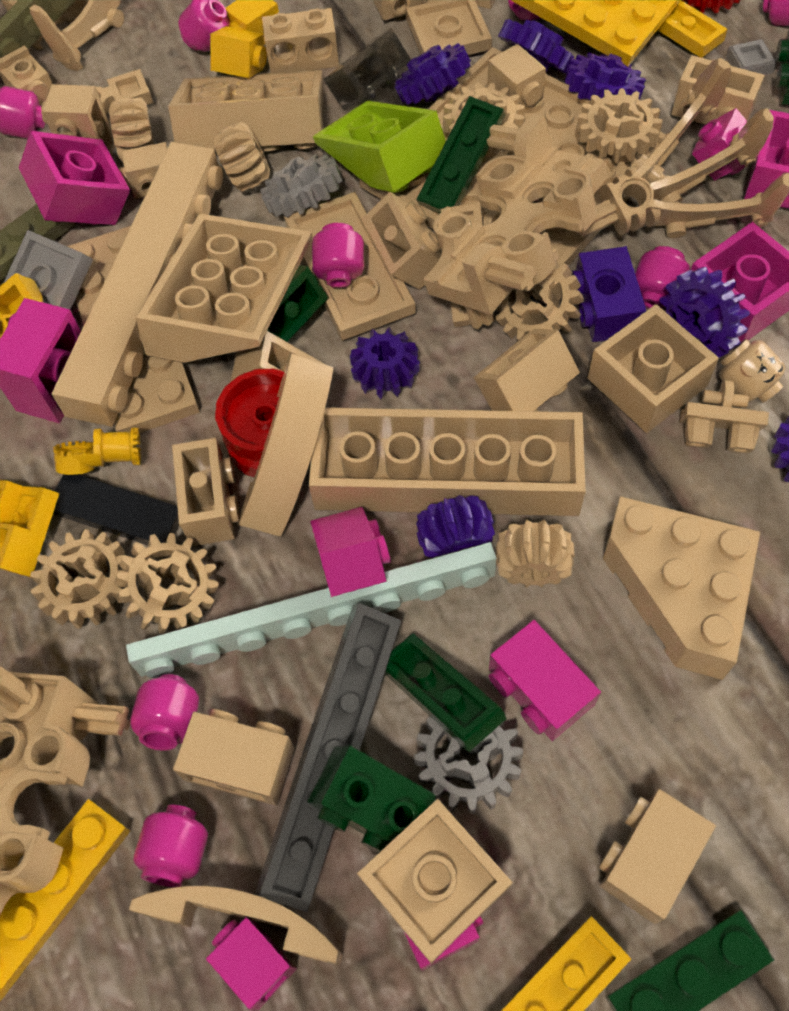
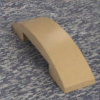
M290 353L277 397H279L254 481L250 482L238 525L282 536L312 457L327 403L334 367Z
M211 886L168 888L132 899L129 908L130 911L187 927L192 926L197 906L242 918L247 917L254 921L288 929L283 950L341 966L343 954L317 928L289 909L244 891Z

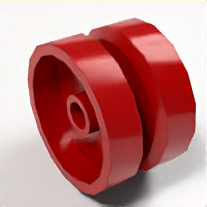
M274 368L254 369L237 376L224 387L216 402L215 420L233 464L241 472L254 478L278 404L279 397H277L284 375V371Z

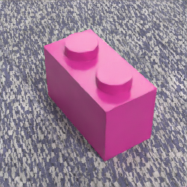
M362 507L310 521L331 597L387 582L383 564L391 563L386 541L384 536H381L376 519L368 521Z
M535 620L531 621L490 654L489 671L491 673L488 676L491 683L501 695L506 698L511 695L523 708L521 715L524 721L536 734L541 735L544 732L552 742L592 709L601 694V691Z

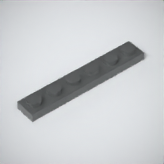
M361 603L352 606L255 895L308 912L334 828L317 819L320 810L307 803V800L335 746L351 745L360 750L401 620Z

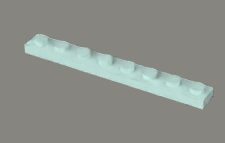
M491 542L386 571L387 582L331 597L329 588L130 643L126 645L128 661L141 677L147 676L150 678L170 674L174 671V667L188 663L197 665L208 664L218 660L220 654L237 649L242 652L254 651L263 647L266 641L283 636L287 639L299 638L310 633L311 628L325 624L332 626L345 625L352 606L357 603L382 613H387L397 609L401 603L417 598L422 601L433 600L442 596L446 590L462 585L465 588L481 586L490 577L495 576L497 558Z

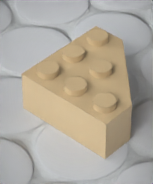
M620 496L603 556L604 562L612 574H617L629 592L628 598L647 626H652L665 645L664 651L675 667L720 680L725 678L737 663L760 531Z

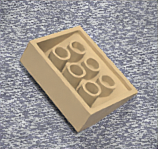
M322 70L256 74L251 78L235 75L184 78L168 105L174 142L215 149L213 145V137L231 124L235 125L243 122L252 130L263 151H274L279 149L280 145L295 144V148L298 149L313 148L316 146V143L312 136L324 129Z
M199 213L136 316L145 354L147 356L185 363L259 347L313 239L312 232Z

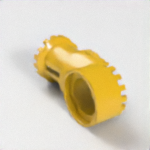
M132 427L130 432H103L101 428H95L93 431V442L82 441V443H79V441H75V445H72V441H68V446H65V442H62L61 447L60 444H56L53 447L56 472L65 475L84 474L93 471L95 467H103L105 462L131 461L133 465H140L141 453L138 451H141V448H136V445L141 444L140 441H136L140 440L139 427Z

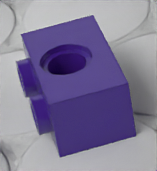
M627 246L579 253L576 270L572 271L571 276L575 275L581 286L577 291H580L584 298V302L579 305L580 322L582 327H588L592 343L606 341L647 311Z

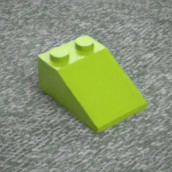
M366 101L312 136L314 142L367 185L391 193L405 190L409 186L410 181L420 174L430 172L446 142L437 111L374 101Z

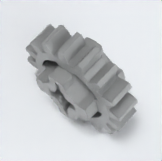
M314 154L308 160H304L300 156L289 160V163L283 169L275 171L273 178L264 182L266 187L262 188L260 192L269 213L273 212L276 217L284 213L285 217H289L294 211L303 214L305 209L310 207L316 208L320 201L329 200L331 198L329 192L338 191V183L342 182L343 179L335 159H329L327 154L318 158L317 154Z
M429 717L426 720L427 728L431 734H418L416 738L417 744L426 751L414 754L415 765L427 767L418 775L421 785L434 783L431 791L436 795L434 801L440 799L445 794L449 797L450 811L454 812L461 801L467 803L469 814H475L477 801L483 800L485 805L491 810L496 806L494 795L496 792L507 798L511 795L512 788L506 779L519 780L522 771L516 765L511 764V762L521 760L523 757V748L510 746L517 739L518 732L516 728L504 731L502 729L504 722L469 752L470 754L478 752L476 765L471 766L467 760L459 761L460 750L464 749V747L434 719ZM447 735L449 742L448 750L439 755V759L435 760L436 748L440 740ZM498 754H501V768L495 778L491 780L490 772L487 768L488 763L496 759ZM458 779L469 783L471 789L457 787L448 781Z

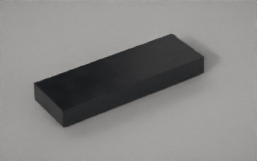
M63 474L54 490L59 493L53 515L148 545L150 535L153 534L157 536L160 543H166L169 533L175 534L179 527L178 507L176 505L78 474Z

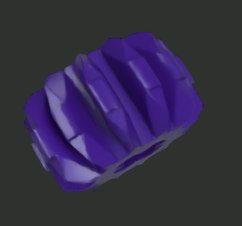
M390 326L384 334H378L372 328L369 334L370 339L358 337L356 348L351 350L352 378L355 380V383L361 384V389L365 394L376 389V394L380 399L386 391H391L398 398L401 392L400 386L411 389L414 383V376H418L420 371L418 348L415 342H409L405 331L394 336Z
M458 495L453 499L444 498L440 503L430 504L427 510H423L417 515L418 521L416 525L418 532L416 534L419 545L423 548L424 554L427 557L436 558L492 542V537L495 535L491 511L488 510L486 502L479 500L478 496L471 495L464 498L462 495Z

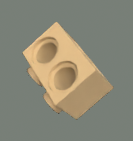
M332 8L311 9L309 11L288 14L278 13L273 16L262 17L264 39L271 73L339 67Z

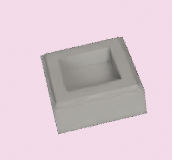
M762 39L729 46L726 58L731 66L763 75L774 72L776 61Z

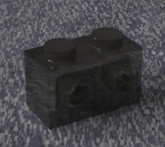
M390 28L370 40L323 80L342 109L345 110L355 104L360 106L366 101H372L376 98L374 91L380 86L384 89L400 77L398 71L408 64L411 58L393 29Z

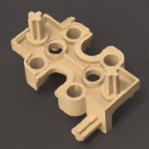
M533 113L522 124L520 129L500 125H492L489 129L491 134L487 139L489 147L514 152V155L498 156L490 160L476 174L482 196L479 198L481 207L500 212L499 218L493 223L484 226L471 222L467 215L451 211L450 207H446L433 223V230L442 254L437 264L425 276L423 281L429 295L465 306L471 325L475 329H479L483 324L487 326L492 324L493 318L491 314L513 288L530 291L534 285L542 282L556 267V260L559 258L557 249L551 247L547 232L540 234L542 231L560 227L570 231L585 232L597 217L594 193L609 177L606 160L594 158L593 154L590 153L584 156L559 151L557 147L552 146L546 118L542 114ZM544 198L543 202L533 203L534 201Z
M1 666L0 746L4 739L14 736L15 744L12 752L6 758L0 760V915L5 904L16 893L37 892L53 879L64 849L48 840L50 831L32 825H19L15 821L14 806L19 794L26 787L41 782L49 785L74 784L83 787L89 769L90 755L88 749L80 741L88 733L122 736L123 730L128 731L131 722L127 719L128 707L99 704L65 676L8 672ZM24 855L21 863L18 865L21 857Z

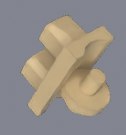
M723 380L719 391L704 390L702 402L717 405L688 402L685 410H681L679 423L685 424V441L687 446L710 447L713 441L714 428L729 429L727 450L750 453L755 448L759 431L768 425L769 412L732 407L747 408L749 402V395L734 393V381Z

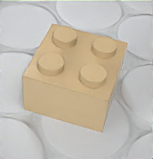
M655 304L594 349L588 379L643 431L648 433L708 386L719 358Z

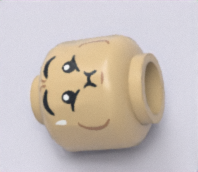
M744 339L739 346L730 350L720 360L723 365L719 372L721 380L734 381V393L749 395V402L759 398L764 403L783 387L779 380L784 375L786 366L762 340L750 343L747 339Z

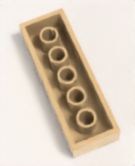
M325 408L310 466L309 489L314 509L348 511L362 507L364 511L421 512L427 510L430 504L442 502L444 498L453 499L458 495H462L465 498L473 495L478 496L479 500L486 502L491 514L579 516L586 492L583 412Z

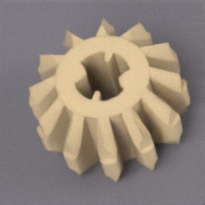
M120 98L121 100L112 101L109 107L114 143L117 154L122 162V150L154 144L148 108L142 98Z
M243 122L235 125L231 124L213 137V145L220 163L232 184L238 190L243 192L253 189L270 177V168L264 152L247 124Z
M526 520L525 524L522 525L510 524L508 525V530L499 533L498 542L496 543V565L498 566L499 575L507 578L508 583H521L526 588L531 585H538L543 588L544 584L556 585L561 583V579L571 576L574 564L573 558L575 557L574 543L571 539V533L563 530L562 525L557 523L548 525L546 520L538 523Z

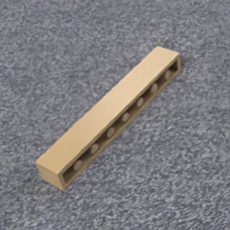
M171 141L52 392L53 398L65 417L112 427L118 412L124 410L128 398V389L133 378L137 377L141 372L142 357L145 353L136 316L199 213L206 215L210 213L212 197L215 191L221 188L223 182V169L218 165L215 149Z

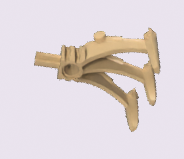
M18 0L0 1L8 12ZM76 0L55 22L52 21L40 6H31V16L42 34L32 46L39 50L43 49L40 42L44 38L51 48L56 61L61 62L64 67L74 71L83 69L80 63L81 54L78 48L92 37L97 38L109 27L120 28L123 25L124 14L121 10L117 9L121 0ZM65 21H67L68 23L72 22L68 27L61 31L56 26L57 24H60Z
M722 58L712 61L687 94V103L691 105L671 132L665 135L649 157L642 154L634 166L625 171V174L615 177L612 182L602 186L600 190L601 203L596 205V219L585 232H576L577 235L580 234L581 238H584L613 224L620 236L627 234L629 230L637 231L643 228L644 225L648 227L666 225V236L678 238L686 235V228L715 224L717 220L752 215V222L758 227L767 226L768 223L773 221L774 214L778 211L789 193V173H783L763 192L757 193L756 196L749 199L709 204H683L680 202L683 200L681 194L705 181L707 175L737 158L740 165H745L746 168L756 161V157L765 145L773 128L774 118L770 110L767 108L759 110L747 121L740 132L732 137L733 140L726 149L673 176H665V169L661 166L679 144L678 139L699 112L704 116H711L725 93L731 76V66ZM629 196L636 199L639 207L628 206L623 201V197Z

